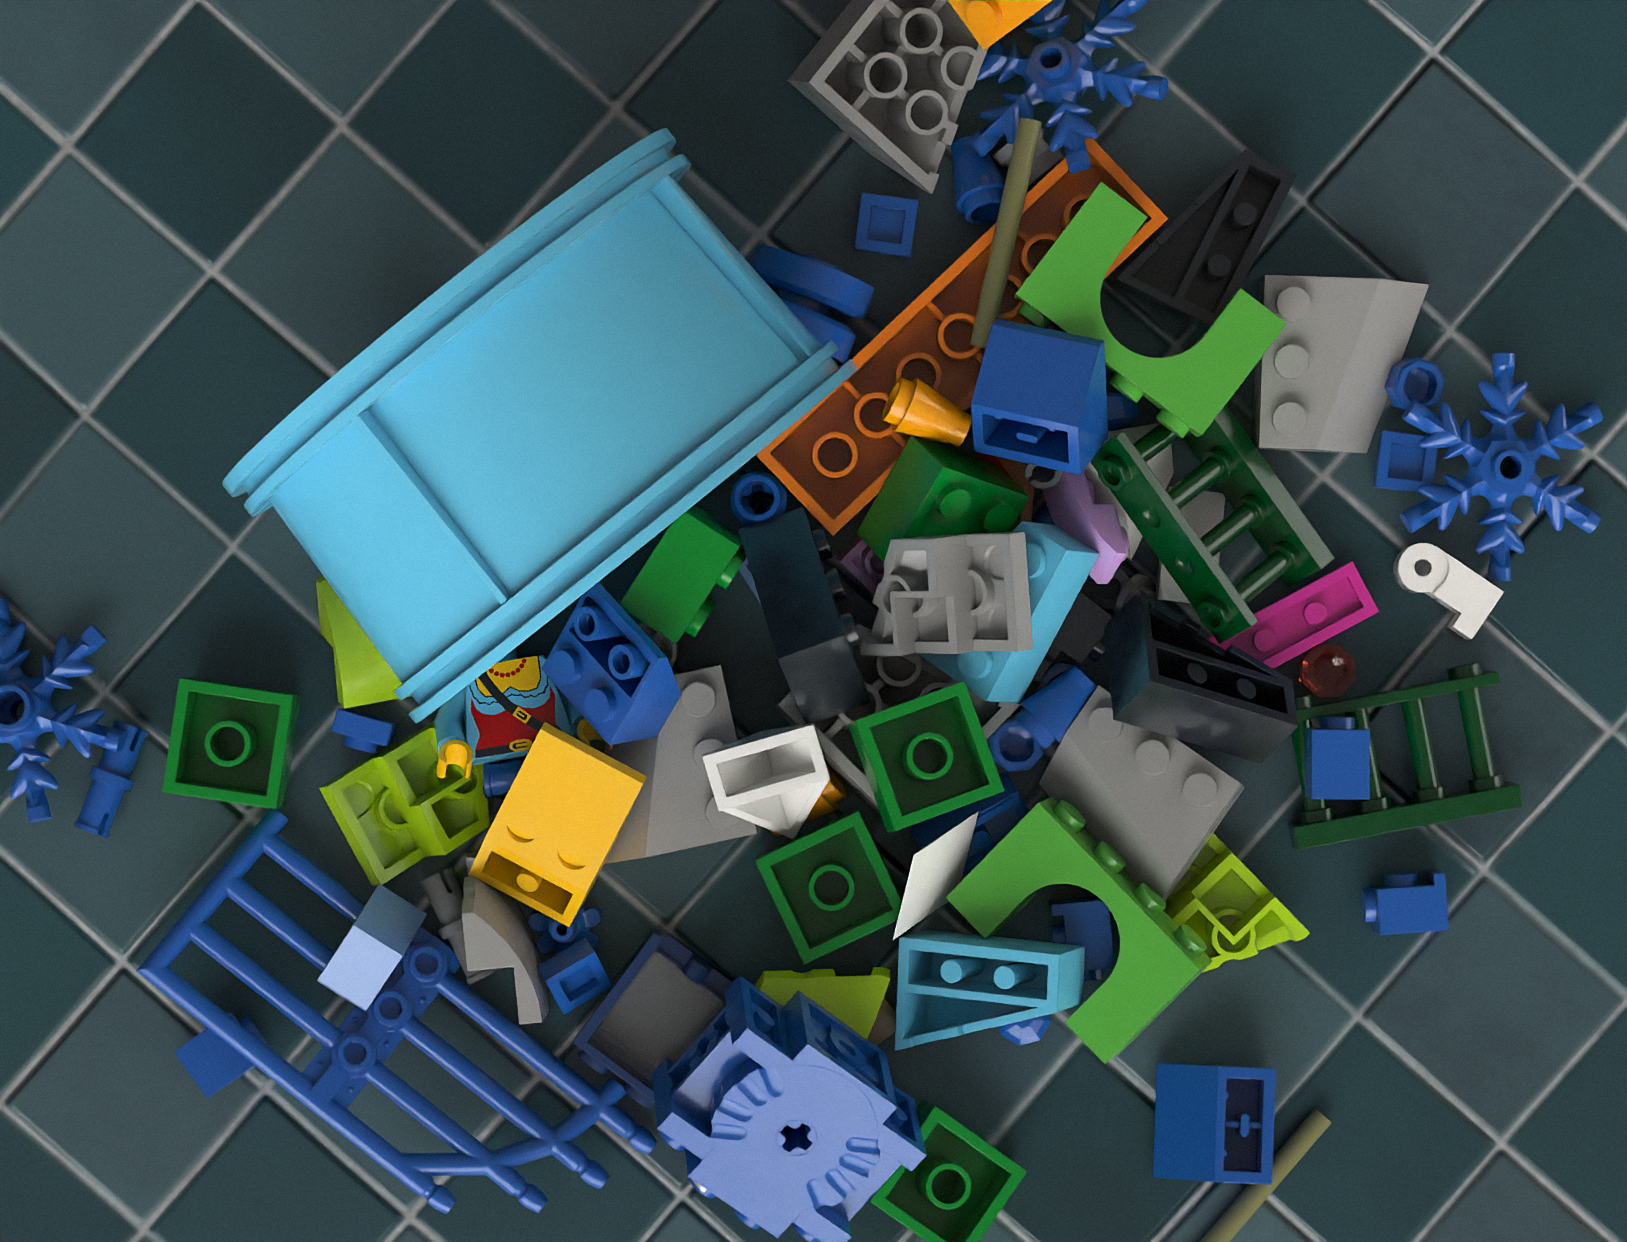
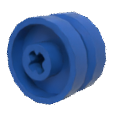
M758 244L750 263L753 269L772 290L778 292L777 296L822 346L832 339L839 348L831 356L835 362L841 364L847 362L857 337L850 327L828 318V312L854 319L865 317L875 288L843 273L842 269L802 253H790L768 245Z

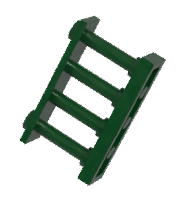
M1227 405L1223 407L1202 436L1196 437L1189 431L1185 435L1184 440L1201 462V465L1167 491L1147 465L1149 460L1179 438V436L1161 423L1134 444L1124 431L1104 443L1090 461L1102 483L1113 493L1196 610L1202 624L1210 630L1219 644L1258 622L1247 606V603L1280 576L1290 587L1321 570L1334 559L1332 553ZM1213 483H1216L1235 511L1199 538L1180 509ZM1248 529L1267 555V558L1233 585L1213 557Z
M1476 662L1446 668L1448 679L1314 704L1312 694L1296 696L1295 704L1298 727L1291 733L1305 811L1300 812L1302 822L1288 824L1292 847L1302 850L1524 807L1520 784L1513 782L1503 783L1502 774L1495 773L1479 687L1500 683L1498 672H1482L1481 663ZM1457 691L1473 779L1468 780L1469 790L1447 794L1446 785H1440L1423 698ZM1401 702L1417 789L1412 790V801L1391 804L1390 795L1384 796L1367 708ZM1345 713V717H1355V728L1370 730V799L1356 801L1357 811L1335 815L1334 806H1328L1326 799H1310L1305 797V727H1313L1311 719Z

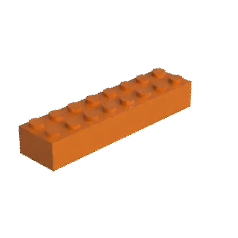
M1084 139L1091 162L1090 169L1072 174L1069 172L1065 157L1026 194L999 319L1031 325L1017 313L1022 303L1016 300L1014 295L1100 182L1104 183L1147 216V219L1112 263L1104 280L1168 220L1162 211L1094 139ZM996 223L852 359L858 369L849 378L756 454L758 459L781 481L832 537L879 493L911 436L893 431V424L882 420V413L888 396L900 377L911 382L918 378L963 409L964 412L971 406L986 348L970 345ZM923 438V439L928 440V441H931V442L935 441V440H930V439Z

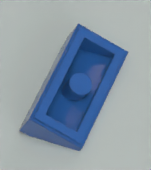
M1004 772L999 774L1005 791L911 825L909 831L919 849L922 850L979 811L962 874L963 877L970 873L1029 813V810L1010 777Z

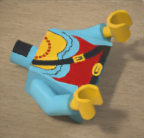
M516 648L441 705L434 720L439 752L436 774L439 778H445L448 764L461 766L464 769V778H469L472 765L527 756L544 722L572 737L576 734L578 740L589 746V741L594 739L604 741L608 750H611L613 745H608L543 672L541 668L546 661L544 655L518 659Z

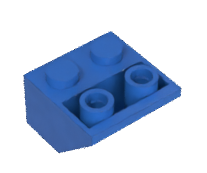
M997 318L991 327L971 401L974 452L1081 475L1108 438L1104 340Z
M599 582L581 596L541 668L608 745L657 737L681 696L667 656Z
M1156 1063L1152 1177L1272 1185L1276 1069Z

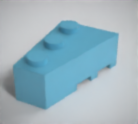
M1022 521L1012 531L1025 532L1033 649L1018 652L971 651L960 654H917L957 682L965 681L967 688L985 701L1020 703L1099 556L1098 552L1057 525Z
M930 929L899 937L895 1051L1057 1013L1082 1004L1085 946L995 936L985 939L982 935Z

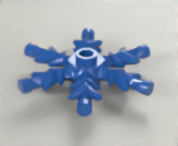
M1052 0L1028 18L1035 25L1024 30L1030 35L1041 38L1040 44L1034 46L1031 54L1022 55L1014 40L1009 52L999 41L989 46L976 80L986 79L1001 73L998 81L1000 84L1019 74L1025 79V88L1021 93L1001 95L1009 104L989 108L981 113L980 117L991 122L968 140L970 146L981 157H984L1004 134L1007 142L1013 144L1019 118L1034 119V106L1046 101L1056 108L1046 124V127L1057 125L1050 142V151L1054 152L1063 145L1065 146L1069 172L1072 174L1090 169L1091 162L1084 138L1094 139L1099 134L1090 123L1081 118V116L1088 115L1092 111L1089 108L1076 104V101L1083 96L1087 87H1095L1099 98L1103 102L1109 90L1126 107L1132 105L1131 93L1157 100H1163L1167 94L1168 79L1166 77L1139 75L1146 65L1144 61L1132 62L1117 69L1118 58L1109 60L1100 68L1091 61V55L1095 48H1111L1115 46L1108 39L1109 37L1125 34L1136 28V23L1126 19L1141 9L1149 0H1118L1113 7H1111L1109 0H1101L1093 24L1086 18H1083L1082 36L1075 40H1068L1061 35V31L1070 19V15L1059 17L1066 0Z
M1492 353L1493 384L1485 380L1479 382L1480 390L1492 408L1480 410L1481 414L1493 424L1490 433L1486 437H1472L1470 422L1467 417L1461 427H1459L1452 409L1445 402L1440 405L1439 416L1416 400H1412L1402 415L1404 421L1428 433L1426 437L1420 440V447L1427 449L1449 447L1443 459H1450L1462 454L1468 462V471L1462 479L1449 474H1442L1448 486L1436 484L1419 486L1418 491L1427 500L1400 514L1404 526L1410 533H1413L1437 517L1438 528L1443 531L1450 524L1458 505L1464 516H1466L1471 496L1482 495L1486 497L1490 502L1491 510L1477 524L1490 525L1479 540L1476 552L1480 554L1490 550L1488 580L1511 581L1510 549L1520 554L1525 551L1522 540L1511 525L1524 524L1522 519L1511 510L1512 503L1517 497L1523 495L1530 496L1536 516H1538L1544 505L1547 515L1557 531L1562 530L1564 517L1589 534L1596 529L1601 520V514L1574 500L1584 492L1582 486H1555L1560 475H1553L1541 480L1535 471V463L1541 455L1561 460L1555 448L1571 450L1584 448L1585 443L1576 434L1603 420L1599 407L1593 401H1590L1566 417L1565 405L1560 403L1550 416L1546 428H1544L1538 418L1531 438L1524 439L1518 437L1514 432L1512 424L1524 415L1526 410L1514 408L1525 393L1528 383L1526 380H1522L1513 384L1515 353ZM1506 457L1508 471L1504 477L1500 472V464Z
M0 598V743L11 744L17 752L6 770L19 768L11 787V798L16 799L25 792L29 823L40 822L52 818L44 787L57 789L59 785L55 777L40 764L52 759L49 755L36 749L38 737L44 732L54 731L62 749H64L68 737L79 753L88 758L91 756V743L114 752H121L126 743L127 732L118 728L97 724L104 715V711L101 708L74 715L78 703H74L59 712L52 706L50 700L55 688L74 689L73 685L66 678L84 676L95 671V666L84 660L107 641L106 636L93 624L71 646L67 635H60L56 644L53 661L51 662L43 654L42 674L36 677H27L22 673L20 666L28 656L30 649L17 652L25 634L26 623L21 621L12 628L7 598ZM24 702V713L19 720L16 715L17 707Z

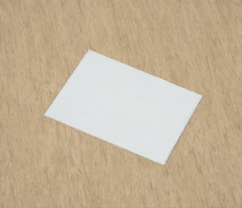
M979 811L914 854L893 940L948 902L945 897L961 882Z

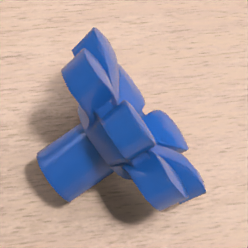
M584 901L570 927H567V931H562L560 929L562 923L539 911L531 912L528 918L529 927L542 932L535 941L537 949L541 953L547 954L556 948L559 953L586 938L594 950L598 946L600 938L596 933L590 931V928L602 923L603 914L601 910L595 906L584 909Z

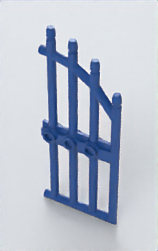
M270 808L136 970L419 1197L424 1196L427 1199V1203L434 1209L445 1214L451 1210L457 1200L443 1185H437L431 1176L486 1175L508 1194L517 1196L518 1202L527 1209L539 1213L547 1203V1197L533 1183L528 1184L525 1181V1177L516 1171L514 1167L553 1155L571 1171H577L580 1174V1178L586 1183L600 1189L610 1175L597 1161L588 1159L587 1153L572 1142L574 1139L600 1120L617 1135L627 1138L628 1143L644 1154L648 1155L658 1142L649 1130L642 1125L638 1126L634 1118L616 1105L627 1094L620 1083L610 1078L599 1090L593 1087L458 979L454 974L461 965L455 953L422 926L419 927L404 955L368 1009L363 1011L355 1006L338 1028L210 927L206 921L228 896L323 972L335 952L242 879L263 852L352 923L355 922L364 908L365 903L278 835L289 820L277 809ZM190 941L195 943L323 1045L302 1073L169 968ZM440 992L579 1103L581 1107L555 1127L551 1126L419 1020L420 1016ZM405 1037L530 1138L491 1151L383 1065V1063ZM369 1082L457 1153H401L347 1110V1108Z

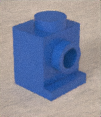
M1437 869L1425 870L1426 881L1419 882L1417 872L1385 874L1384 884L1370 885V888H1361L1363 921L1372 922L1373 931L1379 935L1449 930L1445 873Z
M1098 896L1048 900L1049 912L1052 916H1061L1062 921L1060 925H1052L1053 943L1085 946L1084 981L1102 979V969L1115 968L1109 908Z

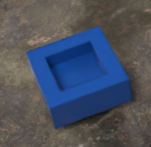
M862 192L854 251L910 258L919 200Z
M1380 431L1372 487L1421 494L1418 491L1419 486L1433 484L1438 448L1427 449L1420 447V440L1426 437L1423 435Z
M339 708L336 711L331 731L345 735L343 745L376 753L378 744L383 746L393 744L398 722L348 708Z
M586 938L537 966L564 1015L613 986Z

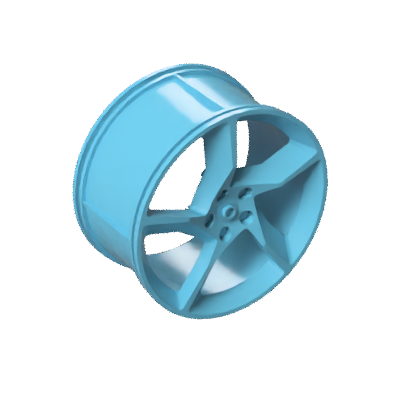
M667 128L648 135L603 164L445 283L293 410L233 467L222 482L223 487L232 497L239 496L245 492L248 493L250 497L245 502L244 508L251 516H256L274 507L402 683L394 690V693L400 700L411 694L419 704L408 714L416 724L487 671L638 551L804 416L858 369L851 359L840 367L836 364L831 356L839 348L832 339L823 346L817 341L677 183L689 170L691 163L684 154L673 158L668 154L675 146L676 139Z

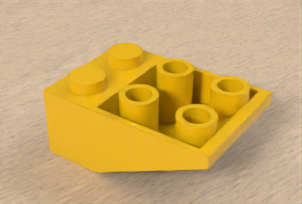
M544 722L468 874L570 927L594 885L647 776Z

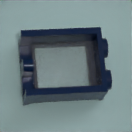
M658 925L576 1035L573 1043L581 1048L578 1056L587 1065L601 1074H605L608 1069L627 1082L623 1089L629 1096L641 1105L651 1108L655 1103L652 1072L666 1057L675 1063L726 1006L725 990L734 980Z

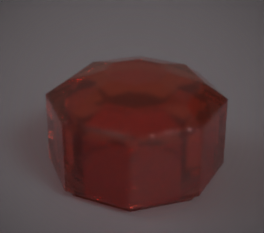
M1318 644L1312 647L1300 659V682L1315 697H1340L1355 682V659L1339 644Z

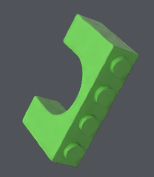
M1100 182L1014 295V298L1022 303L1017 313L1033 326L1046 329L1052 326L1057 331L1104 340L1105 368L1115 374L1109 382L1114 388L1135 403L1143 396L1157 406L1161 411L1155 418L1177 436L1184 438L1188 431L1196 437L1202 436L1287 323L1240 288L1231 296L1198 341L1181 354L1164 358H1153L1136 354L1121 345L1110 333L1104 322L1100 306L1101 287L1108 269L1147 219V216L1104 183Z
M1054 797L1038 802L945 898L985 939L1000 932L1039 891L1048 885H1076L1092 892L1106 904L1116 920L1120 935V951L1116 966L1109 978L1065 1021L1078 1037L1106 1064L1118 1056L1213 961L1204 953L1207 946L1203 939L1189 926L1182 924L1179 927L1163 911L1166 908L1163 898L1144 882L1138 886L1123 869L1126 866V862L1120 853L1105 841H1101L1098 844L1083 828L1086 821L1081 813L1065 800L1058 802Z

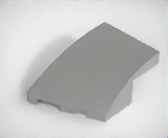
M1025 532L956 534L890 540L883 564L884 576L877 585L872 602L879 608L871 635L861 640L860 655L960 654L971 651L1018 652L1033 649Z
M479 851L466 853L468 873ZM468 874V877H464V898L462 901V923L467 971L514 967L519 1025L543 1022L550 1011L547 985L537 968L541 964L539 952L519 904L515 898Z

